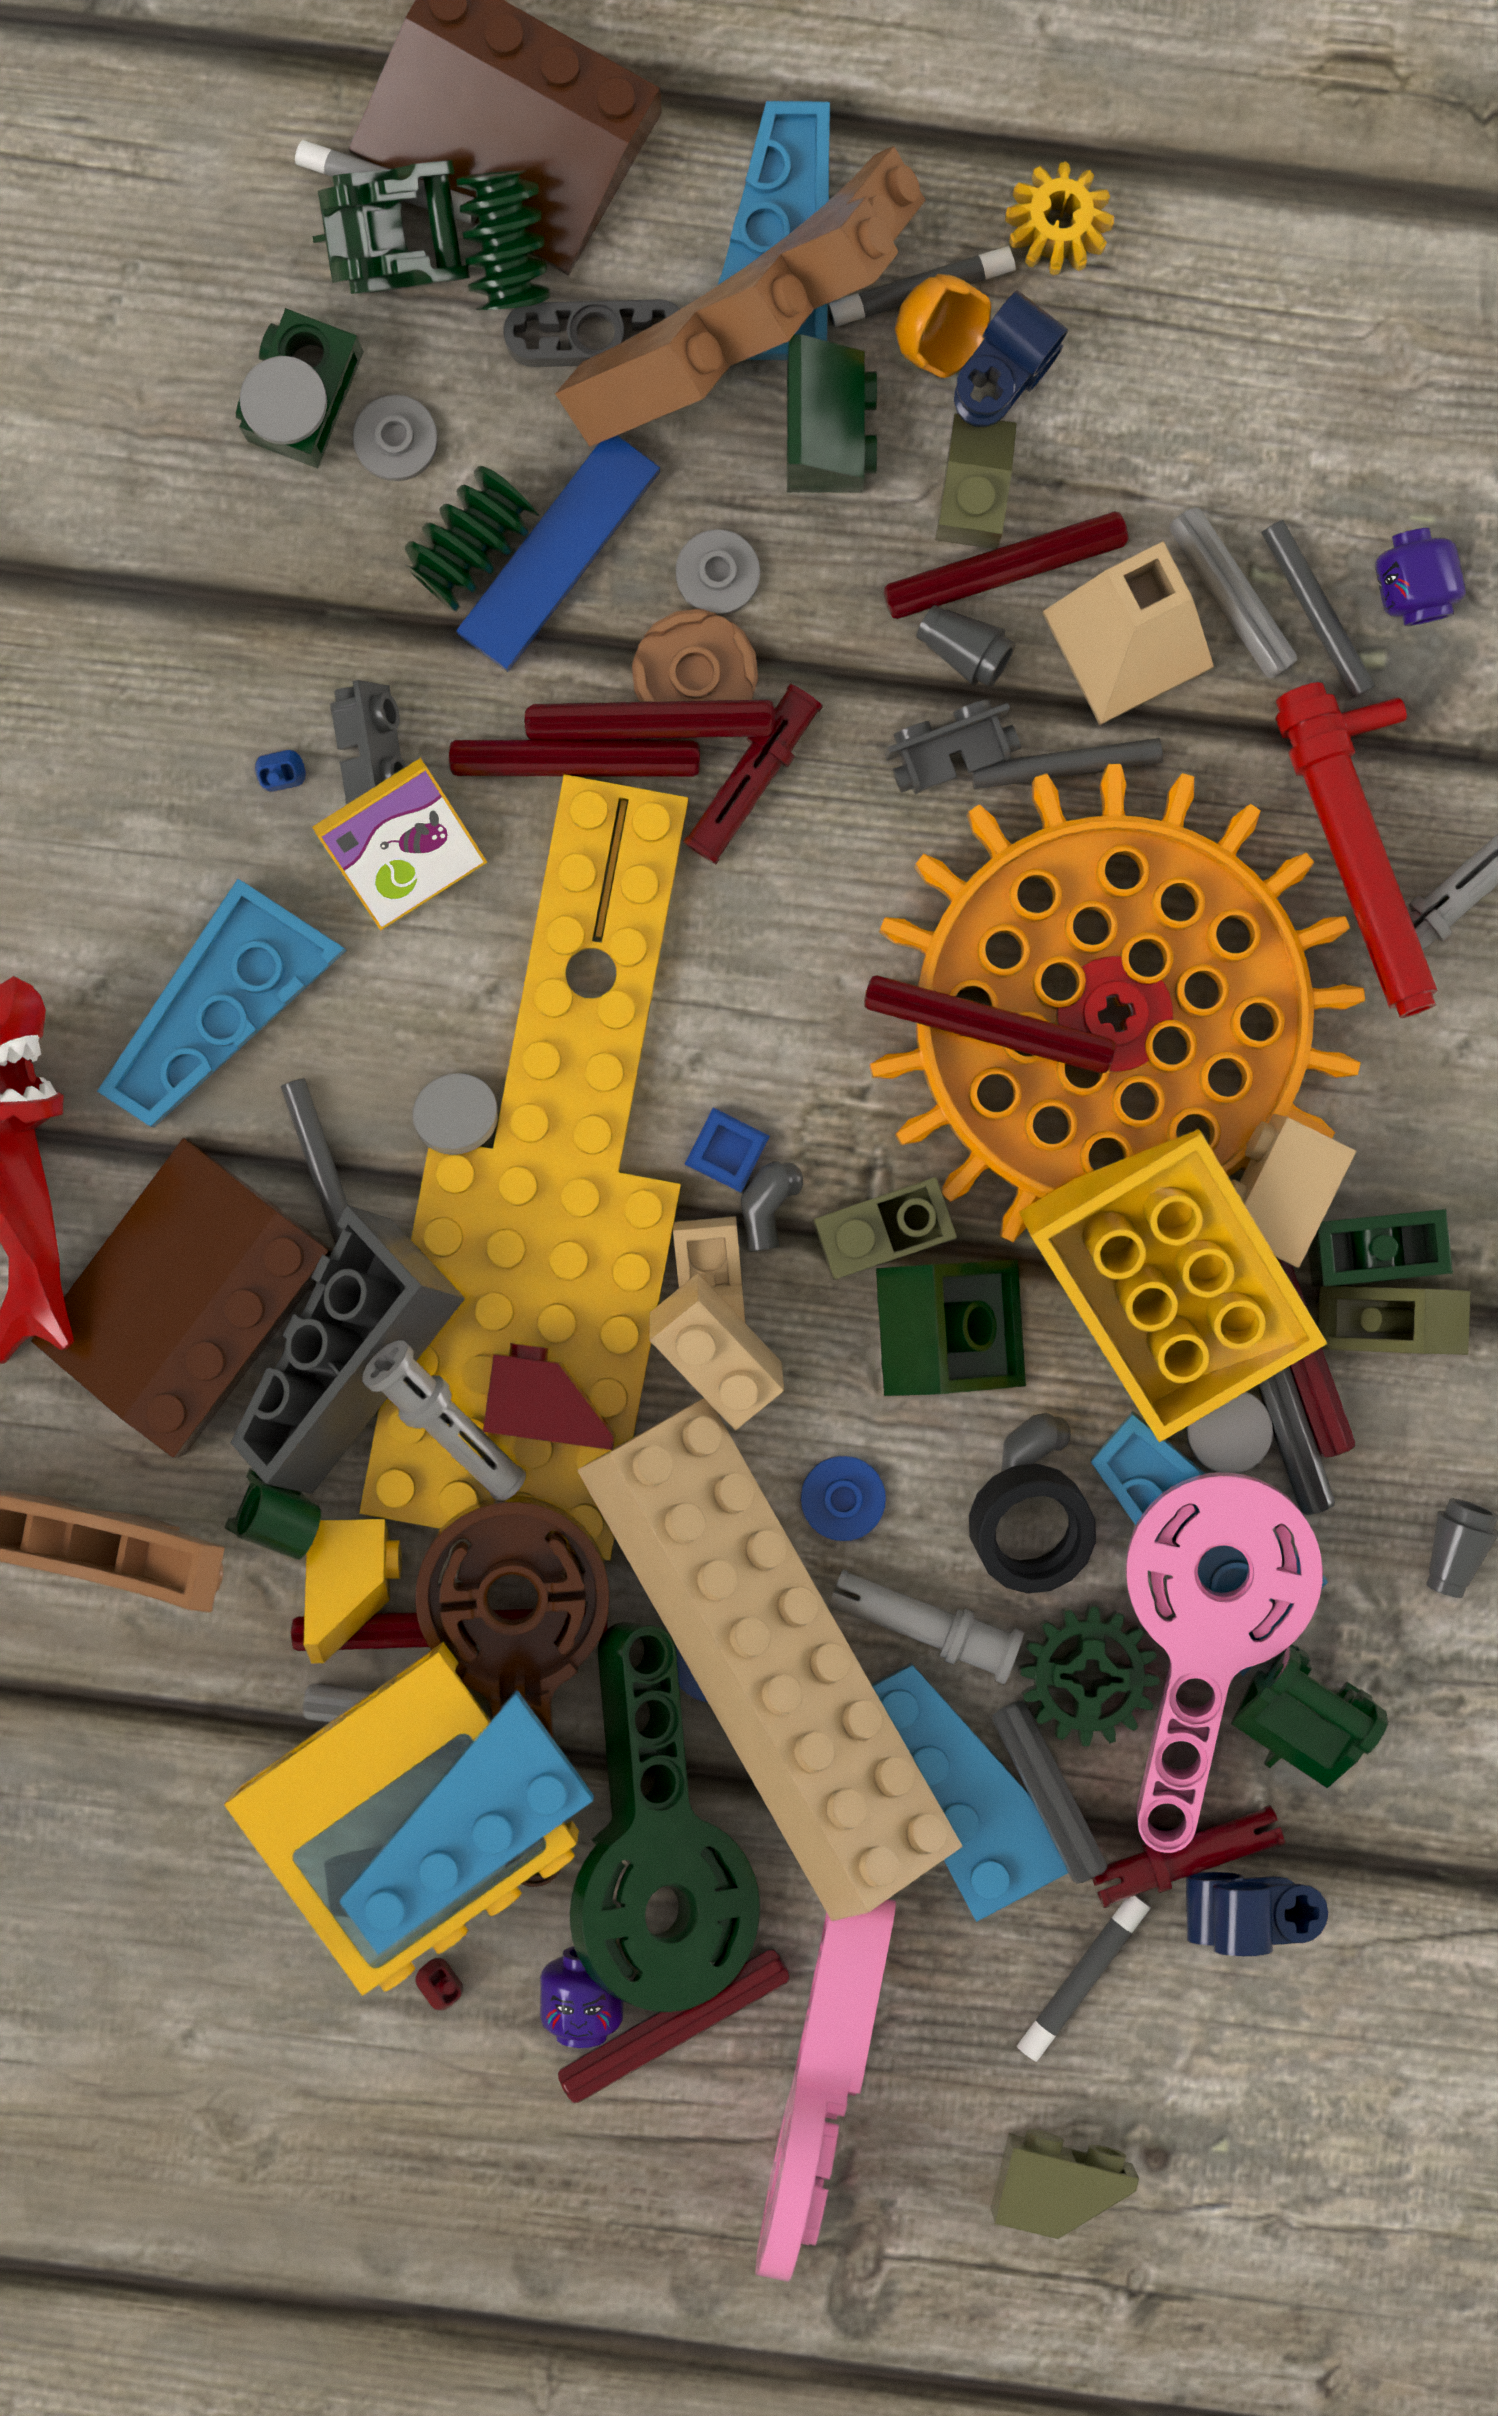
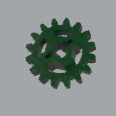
M1089 1604L1085 1612V1619L1081 1620L1077 1619L1069 1607L1063 1608L1062 1618L1064 1624L1056 1628L1052 1623L1044 1619L1040 1623L1043 1632L1047 1636L1044 1642L1039 1643L1027 1640L1024 1645L1036 1658L1034 1663L1019 1665L1018 1672L1020 1675L1034 1679V1685L1021 1692L1025 1702L1041 1700L1042 1705L1036 1711L1034 1718L1041 1725L1054 1717L1057 1720L1054 1735L1060 1740H1063L1073 1728L1078 1730V1737L1082 1746L1090 1745L1093 1731H1101L1109 1744L1116 1742L1115 1725L1122 1722L1127 1728L1135 1731L1138 1728V1724L1131 1714L1136 1707L1152 1710L1154 1706L1142 1693L1144 1687L1160 1684V1678L1156 1674L1144 1669V1665L1157 1658L1156 1652L1152 1648L1137 1649L1135 1645L1140 1642L1145 1633L1138 1626L1132 1627L1123 1633L1121 1627L1124 1615L1116 1610L1104 1622L1100 1621V1613L1096 1605ZM1077 1635V1646L1062 1659L1051 1658L1061 1643ZM1104 1635L1114 1639L1122 1646L1127 1654L1130 1665L1112 1662L1105 1655L1106 1642L1104 1641ZM1093 1659L1096 1667L1110 1676L1093 1680L1091 1690L1085 1691L1084 1686L1078 1679L1070 1677L1065 1673L1074 1674V1671L1084 1670L1087 1660ZM1047 1685L1067 1688L1073 1695L1074 1715L1063 1710L1054 1702ZM1116 1691L1127 1692L1115 1708L1101 1715L1102 1703Z

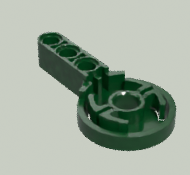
M620 1622L609 1627L602 1635L598 1644V1663L612 1819L604 1829L591 1839L595 1847L583 1862L577 1875L570 1903V1929L573 1944L581 1964L593 1981L608 1994L645 2010L655 2012L682 2011L703 2004L715 1997L741 1971L751 1953L757 1936L760 1917V1897L753 1869L738 1844L720 1828L700 1819L691 1808L688 1794L677 1655L673 1639L665 1630L656 1626ZM640 1638L644 1645V1656L641 1663L633 1668L630 1663L629 1652L633 1642ZM646 1702L649 1707L650 1718L646 1727L641 1732H638L635 1725V1714L640 1705ZM652 1766L655 1772V1784L652 1790L646 1796H643L640 1787L641 1778L644 1772ZM709 1846L716 1852L718 1859L725 1867L733 1886L730 1887L723 1869L715 1860L716 1857L714 1853L706 1847ZM625 1860L629 1865L626 1868L619 1883L616 1900H613V1895L617 1881L625 1867L622 1861ZM669 1886L675 1892L678 1899L679 1909L677 1918L666 1931L652 1934L648 1930L645 1919L647 1904L651 1896L658 1889ZM732 1918H734L733 1925H732V1930H731L729 1939H728V1941H727V1943H726V1945H725V1948H723V1946H724V1944H725V1941H726V1939H727V1937H728L729 1931H730ZM617 1938H621L619 1942L625 1956L633 1965V1967L638 1971L633 1980H628L625 1978H631L634 1973V1970L627 1964V1962L623 1958L616 1942Z

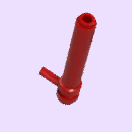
M1322 682L1309 683L1292 689L1276 700L1280 713L1277 714L1275 719L1282 738H1289L1293 748L1289 750L1288 755L1296 776H1303L1389 1009L1396 1008L1400 1018L1414 1016L1427 1011L1436 1005L1433 994L1438 990L1351 759L1356 752L1350 737L1404 722L1407 718L1405 704L1401 698L1397 697L1341 713L1335 696L1327 694Z

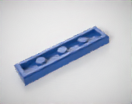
M618 435L598 443L456 630L457 634L506 672H509L659 475L660 467Z

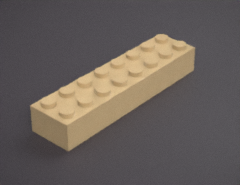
M705 1398L670 1415L577 1470L831 1921L869 1913L963 1847L719 1414Z

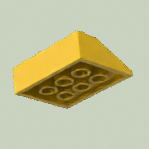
M1199 1129L1079 1176L1019 1212L1033 1241L1159 1443L1328 1344Z

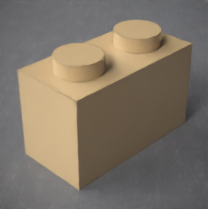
M1273 1114L1269 1123L1262 1121L1254 1130L1245 1151V1156L1251 1158L1240 1182L1234 1179L1231 1183L1276 1258L1299 1268L1353 1160L1356 1150L1289 1117Z
M698 1273L650 1312L649 1341L735 1431L784 1391L782 1362Z

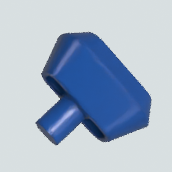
M293 750L260 756L255 763L257 780L260 786L269 792L300 786L306 777L303 760Z

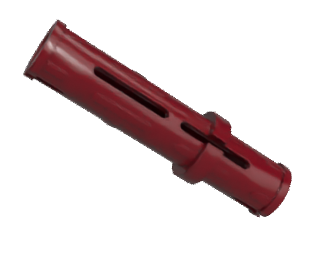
M791 683L774 709V731L768 736L747 737V741L751 743L725 783L720 787L690 835L686 836L683 841L689 848L715 865L744 820L752 812L755 804L782 765L789 767L795 758L791 751L817 712H820L823 708V705L818 700Z
M1267 1805L1261 1810L1195 1833L1191 1842L1177 1852L1163 1853L1145 1844L1142 1845V1853L1107 1864V1869L1102 1874L1092 1878L1094 1886L1116 1878H1120L1121 1883L1097 1892L1103 1908L1110 1907L1113 1903L1157 1888L1159 1893L1172 1889L1171 1882L1198 1874L1204 1870L1249 1854H1254L1274 1846L1284 1845L1285 1840L1281 1827L1258 1835L1254 1834V1829L1278 1821L1272 1806Z

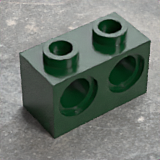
M285 308L279 326L273 323L268 326L261 342L259 360L264 361L276 356L293 357L299 348L306 345H315L324 350L323 357L320 363L313 369L320 376L327 394V409L324 419L311 436L300 442L285 445L268 442L253 432L242 414L240 398L236 408V419L241 420L239 428L247 442L318 469L364 351L357 335Z

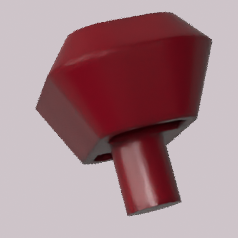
M434 1958L423 1965L417 1972L416 1985L435 2010H446L460 1999L463 1993V1984L446 1960Z

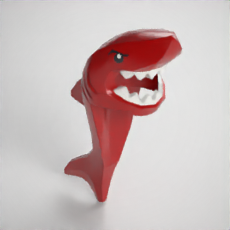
M15 976L0 984V1243L9 1257L8 1290L0 1309V1363L5 1364L17 1348L29 1337L38 1336L50 1342L59 1350L68 1349L74 1343L60 1280V1259L51 1199L34 1130L49 1118L63 1115L64 1095L54 1090L51 1082L46 1081L44 1077H36L33 1062L37 1061V1057L41 1055L39 1040L43 1037L46 1008L41 995L33 985Z

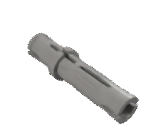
M1498 834L1471 858L1466 860L1460 868L1426 898L1423 899L1421 896H1417L1409 903L1411 909L1409 915L1422 950L1427 948L1436 939L1443 942L1452 934L1450 926L1498 885Z

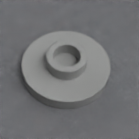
M276 356L260 362L247 374L240 391V407L247 424L259 437L275 444H293L308 438L319 428L326 414L327 394L320 376L309 364L294 357Z
M387 395L372 401L361 411L353 429V444L360 462L370 473L388 481H404L421 474L430 465L437 451L438 433L431 414L421 403L403 395Z
M715 529L697 534L684 545L677 559L676 581L679 591L686 602L694 609L707 610L716 613L718 616L734 613L743 608L752 599L759 584L760 566L754 549L743 537L731 531Z
M462 1073L444 1075L430 1082L419 1093L413 1107V1123L420 1139L432 1150L448 1155L467 1153L484 1144L493 1134L499 1116L498 1105L489 1086L475 1076Z
M1245 1392L1187 1426L1186 1434L1192 1453L1203 1465L1217 1472L1241 1473L1253 1468L1265 1457L1272 1442L1273 1426L1271 1417L1263 1403L1252 1394Z

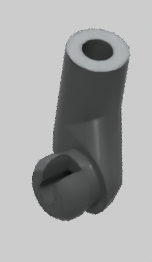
M773 1161L763 1166L743 1192L741 1207L749 1252L780 1247L774 1213L788 1196L798 1195L803 1187L802 1172L795 1164L789 1162L781 1164L780 1162Z
M1049 1413L1033 1415L1022 1423L1004 1441L1001 1472L1016 1465L1034 1464L1053 1449L1057 1451L1063 1450L1068 1445L1071 1437V1430L1067 1421L1061 1417H1053Z

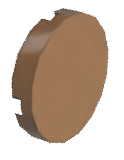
M703 609L676 611L654 623L644 635V639L639 643L632 664L634 691L639 702L753 700L758 683L756 653L744 631L725 617Z

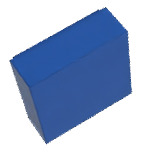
M712 1108L685 1165L742 1193L770 1136Z

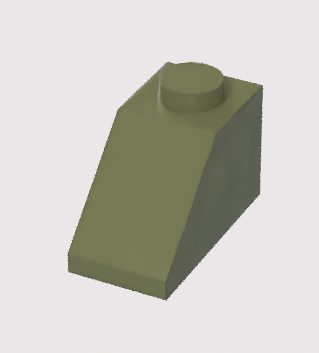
M954 413L935 536L936 541L998 549L1003 534L1009 495L1017 423L1000 420L992 426L974 427L964 422L958 414Z
M1347 1286L1320 1287L1318 1328L1328 1343L1322 1346L1324 1350L1468 1355L1470 1291Z

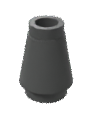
M937 605L932 606L927 612L916 635L917 639L926 643L932 651L972 685L981 682L988 687H992L1000 678L1013 655L1016 645L1015 642L1004 637L1005 629L947 609L944 610Z
M1455 1498L1449 1499L1446 1510L1438 1511L1429 1567L1430 1574L1426 1583L1429 1588L1447 1596L1463 1598L1466 1587L1470 1585L1498 1537V1531L1494 1529L1498 1515L1487 1508Z

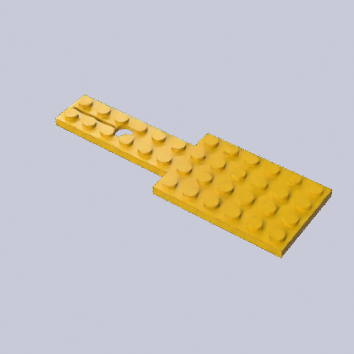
M563 775L493 1149L478 1147L467 1153L448 1155L428 1147L411 1241L465 1299L416 1362L430 1376H441L450 1386L449 1390L451 1391V1401L482 1430L493 1355H509L510 1343L549 1348L547 1360L562 1362L616 1434L614 1448L633 1438L635 1434L651 1342L649 1341L650 1312L659 1305L681 1184L619 1173L689 797ZM619 801H621V803H620V808H619V813H618L617 824H616V829H615V834H614V840H613L612 850H611V856H610V861H609V866H608V872H607V877H606V882H605V887H604V893H603V898H602V903H601V909H600V914H599V919H598V925H597V930H596V935H595L596 938H602V942H595V941H593V937H594V932H595V927H596V921H597V916H598V911H599V905H600V900H601V895H602V890H603V884H604V879H605V874H606V868H607V863H608V858H609V852H610V847H611V842H612V836H613V831H614V826H615V821H616V815H617L618 805H619ZM597 949L603 951L611 957L615 964L616 979L614 985L600 997H581L573 992L567 983L566 969L568 963L575 954L582 950ZM386 1399L378 1410L359 1514L441 1529L450 1519L466 1508L494 1499L490 1492L424 1428L418 1429L407 1426L398 1416L399 1408L391 1400ZM485 1432L516 1465L526 1472V1479L523 1485L512 1497L533 1498L564 1510L585 1527L599 1547L604 1560L610 1561L615 1537L577 1471L610 1450ZM458 1434V1436H459L474 1452H476V1451ZM550 1531L547 1534V1539H549L552 1533L560 1535L566 1541L567 1547L570 1549V1551L573 1554H576L575 1551L569 1545L568 1540L561 1533L556 1531Z

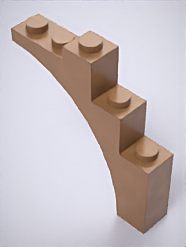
M894 146L873 155L862 169L823 207L749 265L664 320L628 340L583 361L555 395L589 447L704 399L730 366L788 342L814 309L874 284L899 252L893 243L894 240L926 201L920 191L915 173L904 164Z
M0 1490V1562L123 1589L188 1610L212 1612L215 1594L220 1588L223 1579L222 1559L225 1547L179 1532L180 1527L148 1516L81 1508L52 1497Z

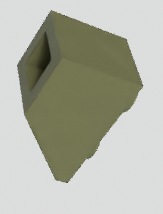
M936 1177L813 1219L833 1280L957 1238Z
M1028 2129L1026 2130L1025 2137L1009 2133L991 2204L995 2224L1059 2239L1135 2193L1139 2177L1133 2164L1125 2162L1126 2155L1116 2149L1101 2145H1089L1088 2151L1083 2152L1063 2147L1064 2139L1049 2132Z

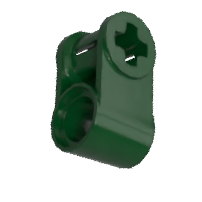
M249 1468L246 1478L250 1484L236 1517L227 1519L224 1526L225 1529L236 1534L237 1538L300 1560L305 1556L315 1539L321 1518L320 1507L301 1493V1491L266 1485L252 1468Z

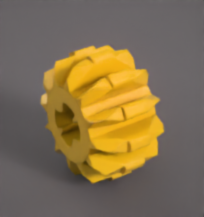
M1066 161L1059 164L1055 179L1051 178L1047 170L1039 166L1033 170V186L1027 183H1017L1013 190V197L1018 204L1008 207L1005 214V222L1018 227L1010 235L1009 243L1011 247L1022 248L1031 245L1025 260L1028 267L1037 265L1042 256L1050 258L1048 268L1053 276L1060 274L1064 258L1068 259L1073 268L1080 271L1087 264L1086 252L1101 255L1107 244L1101 233L1112 230L1114 224V216L1102 210L1110 199L1108 190L1088 191L1094 178L1091 170H1085L1081 173L1077 181L1069 179L1071 169ZM1060 210V218L1063 217L1065 212L1070 214L1072 218L1069 227L1059 228V220L1055 222L1054 226L1049 224L1047 220L1050 211Z

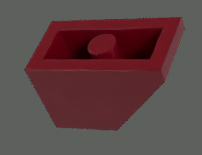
M510 1343L509 1355H493L483 1432L608 1450L614 1448L616 1434L562 1362L547 1360L549 1348Z

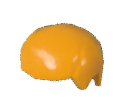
M938 274L935 277H928L913 288L900 306L894 330L901 353L918 368L926 370L939 378L951 377L962 369L984 341L982 336L991 319V302L985 294L955 276Z

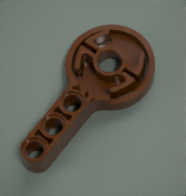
M510 1497L505 1501L486 1500L466 1508L450 1519L438 1531L428 1546L421 1562L415 1592L416 1612L420 1629L431 1650L442 1642L445 1643L458 1661L455 1670L456 1674L465 1686L481 1693L488 1700L492 1709V1719L512 1694L518 1690L555 1741L552 1697L561 1684L578 1673V1667L592 1653L605 1628L609 1610V1580L604 1558L593 1537L585 1527L567 1512L552 1504L526 1497ZM550 1531L559 1532L568 1540L569 1545L577 1554L585 1571H581L576 1558L567 1547L564 1538L556 1533H552L549 1539L546 1538ZM460 1539H467L471 1543L469 1548L464 1541H461L457 1543L455 1547L452 1549L450 1560L448 1561L445 1571L443 1573L442 1581L440 1584H438L441 1570L449 1556V1551L456 1541ZM459 1566H460V1569H459V1574H458V1580H459V1581H462V1582H456V1581H455V1576H456V1573H457V1570H458ZM510 1574L523 1576L536 1588L538 1594L537 1604L525 1617L519 1619L503 1618L496 1614L489 1605L487 1598L488 1590L492 1583L502 1576ZM567 1612H569L570 1617L563 1634L561 1635L560 1639L556 1643L555 1640L560 1634L567 1617ZM462 1620L466 1631L468 1632L472 1640L480 1647L478 1653L477 1648L471 1643V1641L465 1635L462 1627L460 1626L459 1621ZM518 1854L516 1857L511 1859L509 1862L506 1863V1866L515 1861L521 1855ZM560 1870L545 1879L537 1872L521 1884L529 1887L546 1885L557 1877Z

